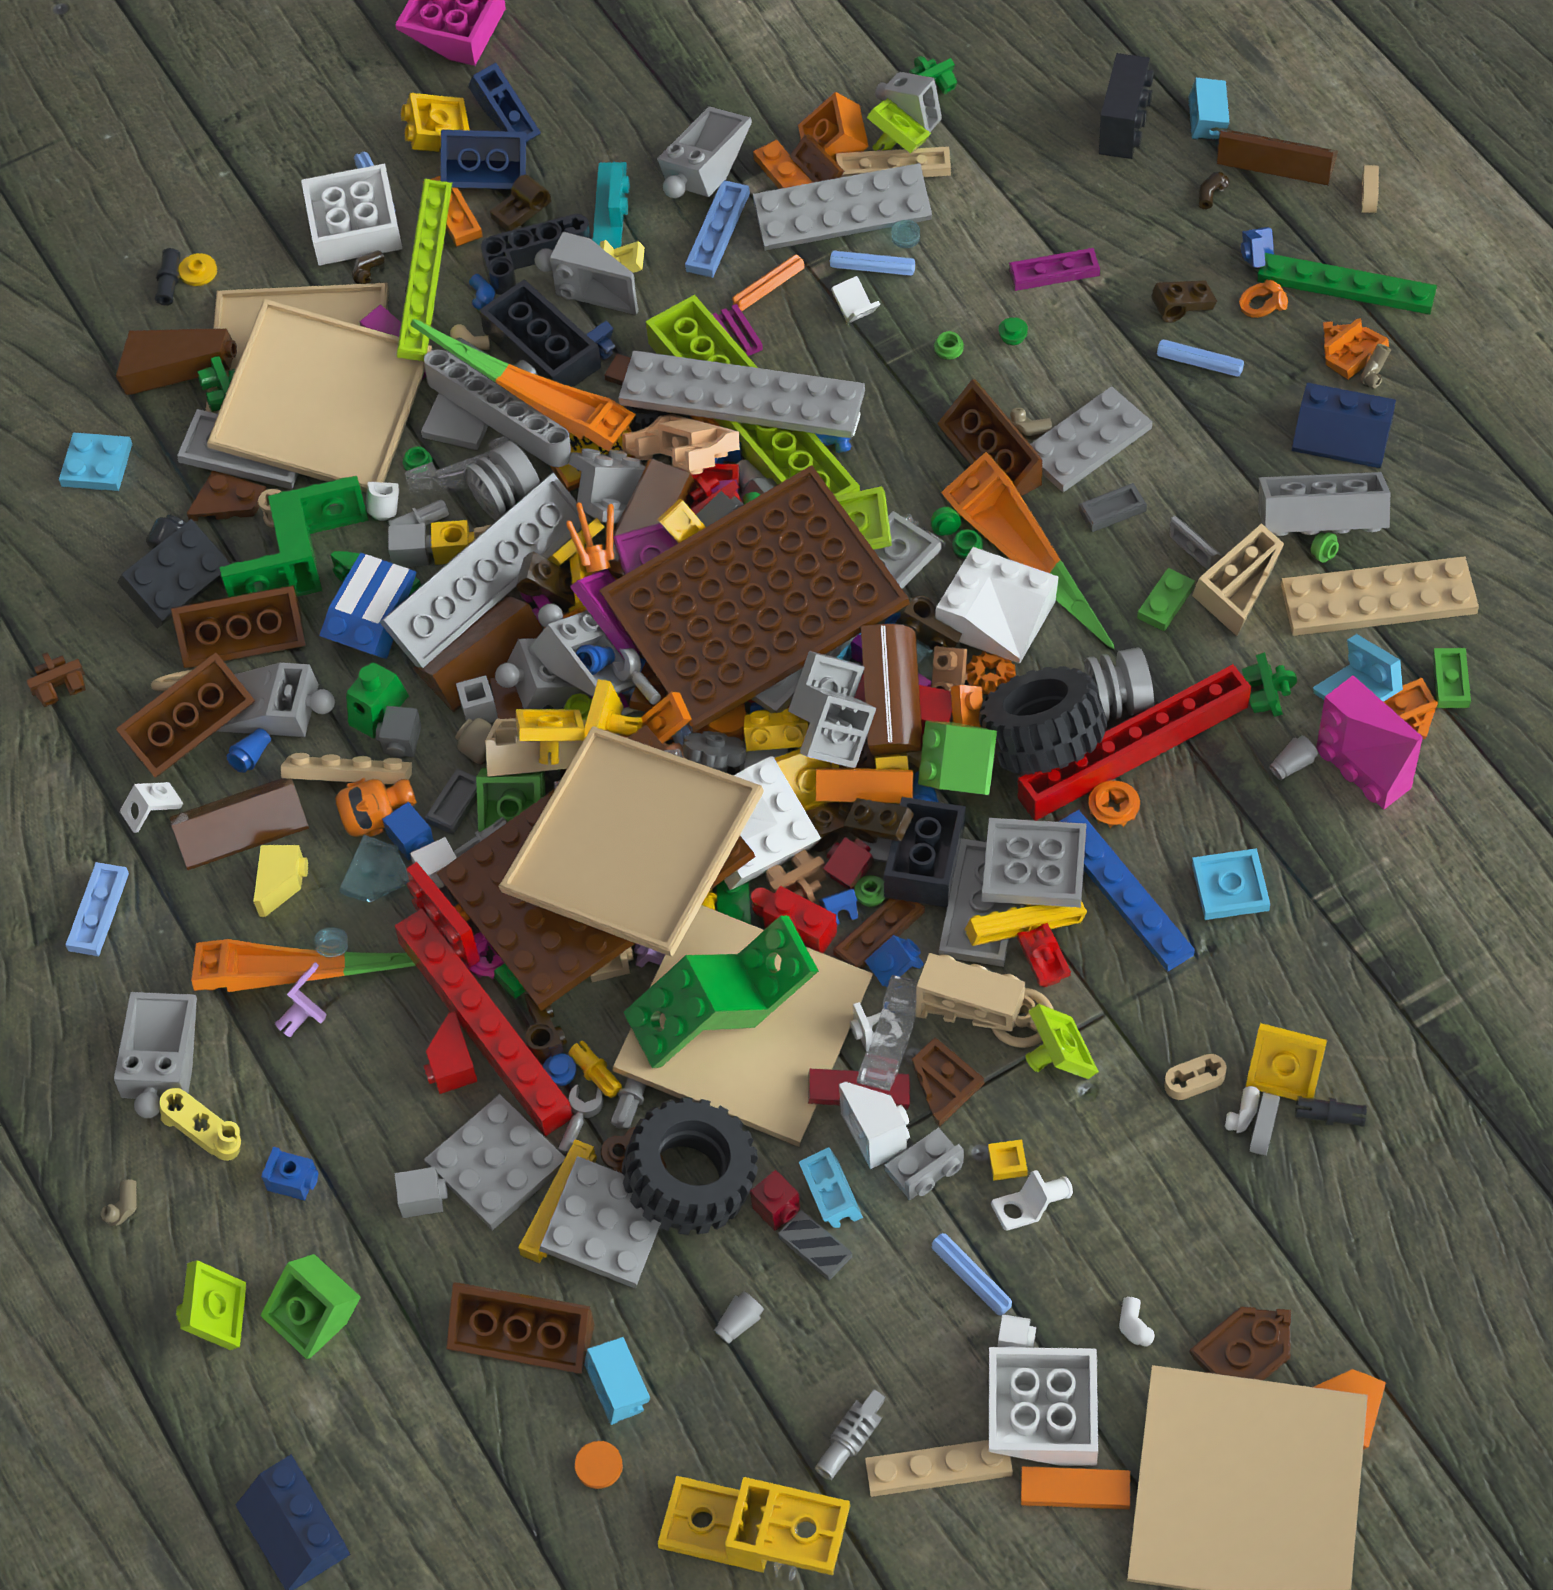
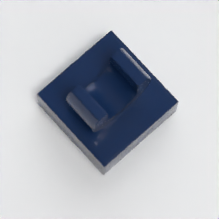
M607 320L586 334L598 345L599 354L603 360L613 354L612 350L615 349V345L610 340L614 329Z

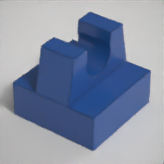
M847 889L818 899L821 907L836 914L837 925L840 924L837 915L842 909L847 911L850 920L858 918L857 898L854 889Z

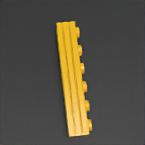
M1082 901L1081 908L1028 904L1023 908L1017 909L1013 907L1005 912L999 913L994 911L986 916L975 915L969 919L965 932L971 945L977 946L1017 937V933L1036 929L1045 923L1049 924L1050 929L1078 924L1082 922L1087 911Z
M576 1139L574 1140L518 1247L522 1257L540 1263L543 1257H547L548 1254L539 1251L572 1167L577 1156L595 1163L597 1155L594 1146Z

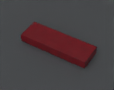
M809 1068L808 1104L840 1106L839 1084L848 1082L891 1095L896 1106L902 1105L904 1109H909V1074Z

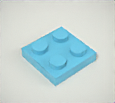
M73 432L59 477L61 486L119 491L132 447L131 438Z
M1257 848L1192 858L1193 872L1205 920L1270 910V901Z

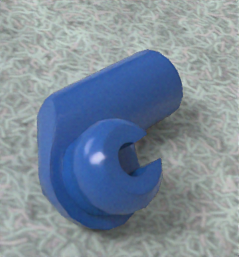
M473 275L469 280V284L477 292L475 294L476 298L472 300V305L477 310H480L493 301L495 291L481 275Z
M815 433L825 446L835 444L837 453L846 452L851 449V444L849 443L851 438Z

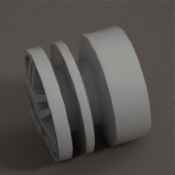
M506 441L491 450V461L485 457H480L477 459L476 464L470 463L464 468L465 479L473 496L482 509L494 520H498L516 504L515 500L517 502L540 483L531 462L524 452L512 441Z
M1136 647L1118 651L1116 666L1113 665L1107 654L1100 656V664L1094 656L1085 659V673L1096 683L1107 721L1109 720V712L1115 720L1120 719L1123 703L1131 716L1138 715L1154 706L1152 680L1142 649Z

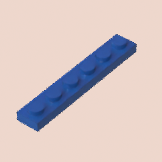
M1080 810L1060 820L1059 822L1086 824L1083 870L1168 972L1194 956L1195 949Z

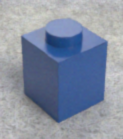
M409 802L382 819L387 836L408 861L412 859L410 853L434 842L430 826Z

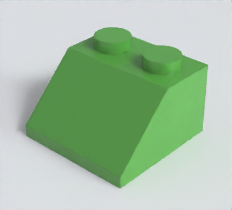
M926 721L918 784L937 789L989 795L997 731L955 722Z
M481 768L476 777L478 831L481 832L501 817H504L509 822L546 795L545 771L487 777V768Z
M313 1254L287 1263L260 1316L301 1355L309 1359L348 1323L361 1297Z

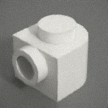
M368 482L366 508L373 518L385 521L396 515L399 495L398 483Z
M1002 1314L998 1347L1033 1348L1036 1327L1030 1326V1319Z

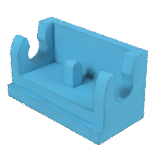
M1195 78L1188 96L1192 139H1218L1220 131H1211L1210 129L1215 127L1219 129L1228 128L1230 123L1226 81Z
M830 1147L799 1161L825 1222L829 1221L832 1227L839 1228L841 1227L840 1220L845 1217H850L853 1221L863 1218L840 1163Z
M621 1337L587 1349L584 1365L610 1425L644 1411L642 1405L649 1402L650 1396L624 1338Z

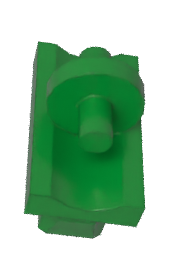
M918 56L914 59L915 67L909 70L910 74L934 78L935 84L939 86L943 94L956 88L957 80L952 72L955 64L951 58L938 65L934 58L927 61L923 56Z
M219 356L211 358L212 367L197 371L202 390L216 386L218 390L206 393L207 403L211 412L220 410L236 370H229V376L227 377Z
M1265 652L1257 654L1258 663L1242 669L1243 676L1251 687L1261 684L1264 686V689L1250 693L1249 700L1253 712L1259 713L1271 710L1274 717L1283 715L1277 691H1281L1282 696H1289L1291 694L1290 688L1294 687L1297 683V676L1293 671L1285 670L1283 665L1277 666L1275 668L1276 673L1273 674Z

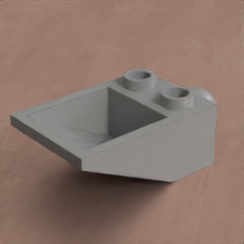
M709 106L657 158L665 178L663 183L664 193L670 198H678L686 190L709 197L726 180L750 128L751 118Z
M562 232L553 251L542 249L536 254V267L543 272L552 271L556 295L562 296L565 299H574L637 315L638 304L634 274L590 238Z
M546 604L539 610L538 619L545 629L530 647L549 672L591 696H594L598 679L610 681L617 694L635 688L636 685L632 680L621 681L616 677L613 663L592 675L576 655L577 650L583 645L608 646L615 652L614 662L623 661L625 664L623 657L588 610L564 619L562 610L555 604Z
M518 639L507 663L501 664L495 672L496 681L500 686L505 688L516 686L524 709H543L546 705H551L554 709L564 707L569 697L574 694H585L591 698L588 693L547 670L530 647L536 639Z
M276 663L234 674L255 699V702L217 731L252 734L257 728H261L269 735L305 737L312 710L318 714L329 713L335 705V699L328 690H318L319 684L310 664Z
M130 993L114 1081L121 1098L135 1099V1111L143 1118H152L159 1113L160 1097L168 1089L179 1088L186 1093L189 1092L193 1067L196 995Z

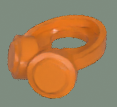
M1266 280L1264 283L1248 288L1241 295L1239 303L1241 311L1246 316L1259 318L1270 314L1275 309H1278V311L1286 310L1288 298L1281 285L1272 280ZM1270 293L1273 294L1271 298L1265 301L1263 307L1252 309L1249 306L1250 301L1254 297H1265Z

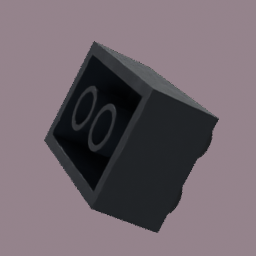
M1116 53L1100 116V155L1132 159L1134 149L1140 148L1142 131H1139L1141 127L1145 128L1148 111L1144 109L1150 107L1153 90L1148 89V87L1152 86L1154 70H1149L1150 58Z
M190 519L123 572L117 583L158 629L173 617L171 608L188 605L222 578L220 567L230 565V563L198 525Z
M902 797L900 806L908 807L914 815L901 842L894 840L891 842L884 872V897L948 907L961 838L963 839L965 830L966 807Z

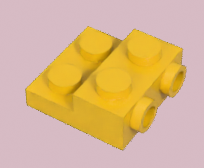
M410 93L407 103L402 105L401 119L402 121H407L405 141H410L414 150L439 152L441 148V130H470L464 98Z
M789 708L778 713L757 710L747 714L744 719L746 750L759 751L802 747L810 722L788 712Z

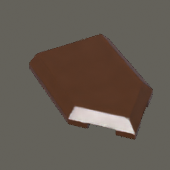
M1240 1307L1193 1346L1189 1352L1206 1373L1264 1381L1290 1359L1291 1310L1276 1309V1311L1256 1310L1255 1307Z

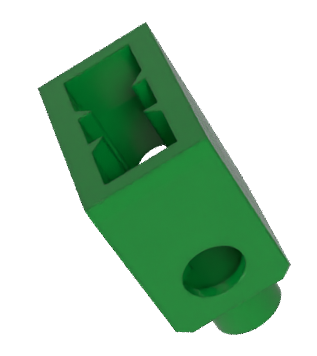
M374 662L360 670L359 677L346 693L349 726L373 739L376 737L377 725L379 722L383 723L386 707H400L409 697L402 682L395 673Z

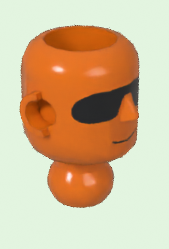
M362 778L359 781L347 784L348 787L342 789L335 798L340 818L347 833L352 837L365 835L366 838L383 833V828L385 827L382 819L394 812L395 809L400 808L407 802L412 806L417 803L410 781L407 779L398 780L394 786L386 788L383 782L378 779L366 781L365 778Z

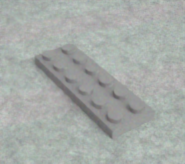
M920 163L753 194L764 251L932 220V212Z

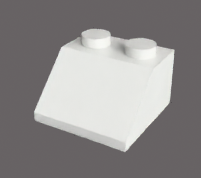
M848 1082L839 1084L841 1115L870 1169L896 1158L907 1150V1139L910 1138L906 1125L909 1124V1119L902 1105L896 1106L891 1095Z

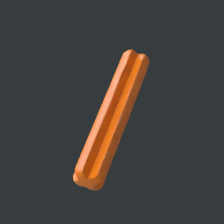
M797 254L793 255L733 296V305L737 304L741 311L745 310L803 270V259Z

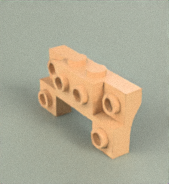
M674 414L659 416L650 426L642 430L622 434L623 451L627 454L634 455L639 460L652 459L653 454L658 453L672 457L673 467L683 469L690 474L703 473V468L715 466V458L726 457L729 451L740 450L739 431Z

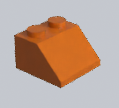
M837 92L833 93L798 124L800 138L802 139L805 134L811 135L836 163V153L863 152L869 146L860 105Z

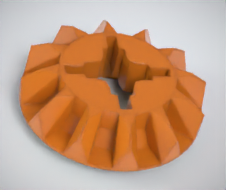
M983 651L979 656L973 655L970 663L966 665L968 684L970 686L982 687V694L989 695L990 692H995L997 686L1002 683L1006 684L1010 681V678L1016 676L1015 664L1009 659L987 653L986 651ZM996 667V674L994 675L990 672L986 675L985 668L993 669Z
M1115 780L1103 782L1096 786L1089 796L1090 814L1096 817L1098 823H1106L1110 828L1113 825L1119 824L1124 827L1128 821L1135 820L1140 810L1139 795L1132 786L1125 782ZM1109 796L1116 804L1121 803L1119 805V812L1114 810L1113 807H1108Z

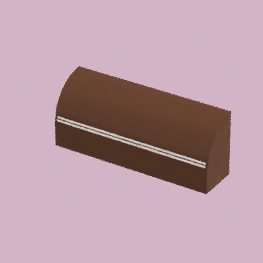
M898 624L861 626L863 667H865L863 670L865 703L876 708L867 734L870 752L872 756L922 751L923 740L915 631L910 627Z

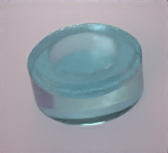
M901 220L893 225L891 230L892 241L896 246L911 248L919 242L920 227L916 222Z
M335 927L324 928L315 935V949L322 956L337 957L345 953L348 948V937L342 929Z

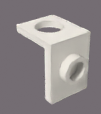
M857 276L831 288L847 324L873 313L880 306L879 301L870 303Z
M169 782L134 784L120 809V813L132 831L136 833L139 832L151 810L181 809L183 802ZM134 802L139 808V815L136 820L131 813V807Z
M860 1002L853 1004L854 1020L850 1021V1026L856 1040L861 1039L866 1052L903 1039V1034L891 1009L866 1018ZM881 1021L887 1022L892 1030L889 1035L879 1037L872 1031L874 1024Z

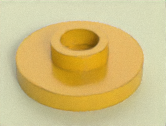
M197 253L183 259L178 271L181 280L185 284L202 286L214 279L217 274V266L211 256Z

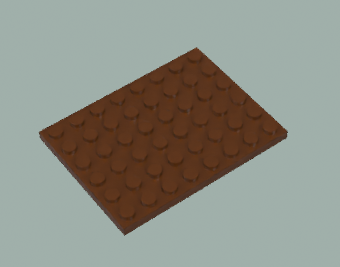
M812 465L599 590L666 693L678 692L681 694L692 718L687 724L693 733L802 669L809 651L825 655L861 633V626L875 625L910 604L908 596Z
M644 725L636 733L627 737L628 739L670 753L647 725ZM555 789L436 873L541 1011L635 944L624 938L501 892L499 885ZM741 836L736 841L710 889L755 858L753 850Z

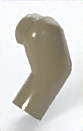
M1377 344L1361 374L1362 383L1365 386L1368 385L1369 388H1377L1382 382L1379 372L1391 352V349L1386 345Z
M1014 408L1010 412V421L1019 432L1026 436L1045 434L1052 429L1050 418L1031 420L1026 417V412L1023 408Z
M121 1181L120 1200L115 1205L109 1204L108 1207H103L101 1218L108 1225H121L136 1211V1181Z

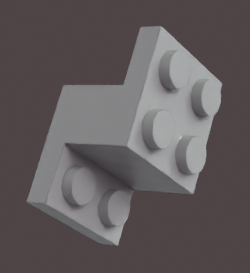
M582 449V453L571 452L569 464L581 471L577 503L580 502L582 504L584 512L594 518H598L601 522H607V508L609 504H613L614 523H618L645 466L640 464L639 459L627 457L626 452L619 450H610L609 454H600V451L594 449Z
M808 652L788 712L810 722L800 750L801 754L806 757L856 768L876 711L875 707L854 697L865 667L824 654Z

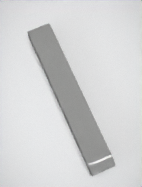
M432 350L424 356L427 383L431 388L552 467H562L569 463L571 453L569 432L564 427L444 350Z

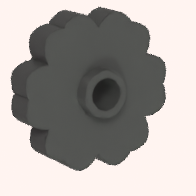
M704 731L702 734L692 732L684 736L682 755L688 760L725 773L728 771V766L738 767L740 764L745 763L747 751L746 743L739 738L727 737L725 733Z

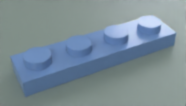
M729 181L721 183L685 263L686 272L714 277L749 197V186Z

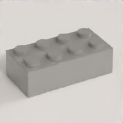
M1382 472L1259 477L1258 512L1262 524L1275 536H1284L1288 532L1314 535L1319 533V531L1331 530L1334 533H1347L1350 529L1377 532L1381 528H1390V490Z

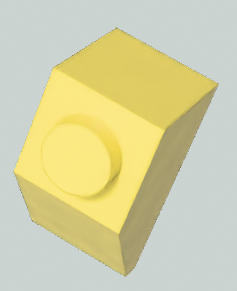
M261 845L254 893V904L259 917L268 916L301 889L302 877H307L308 859L303 858L299 845Z

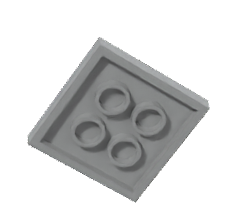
M989 818L982 902L1081 908L1086 824Z
M499 1094L429 1154L424 1161L428 1168L436 1167L438 1177L440 1179L445 1178L446 1185L493 1231L557 1175L565 1156Z
M577 1156L539 1251L636 1288L660 1223L654 1219L652 1222L642 1216L644 1210L641 1207L635 1209L630 1202L632 1193L625 1192L623 1185L625 1176L622 1173Z

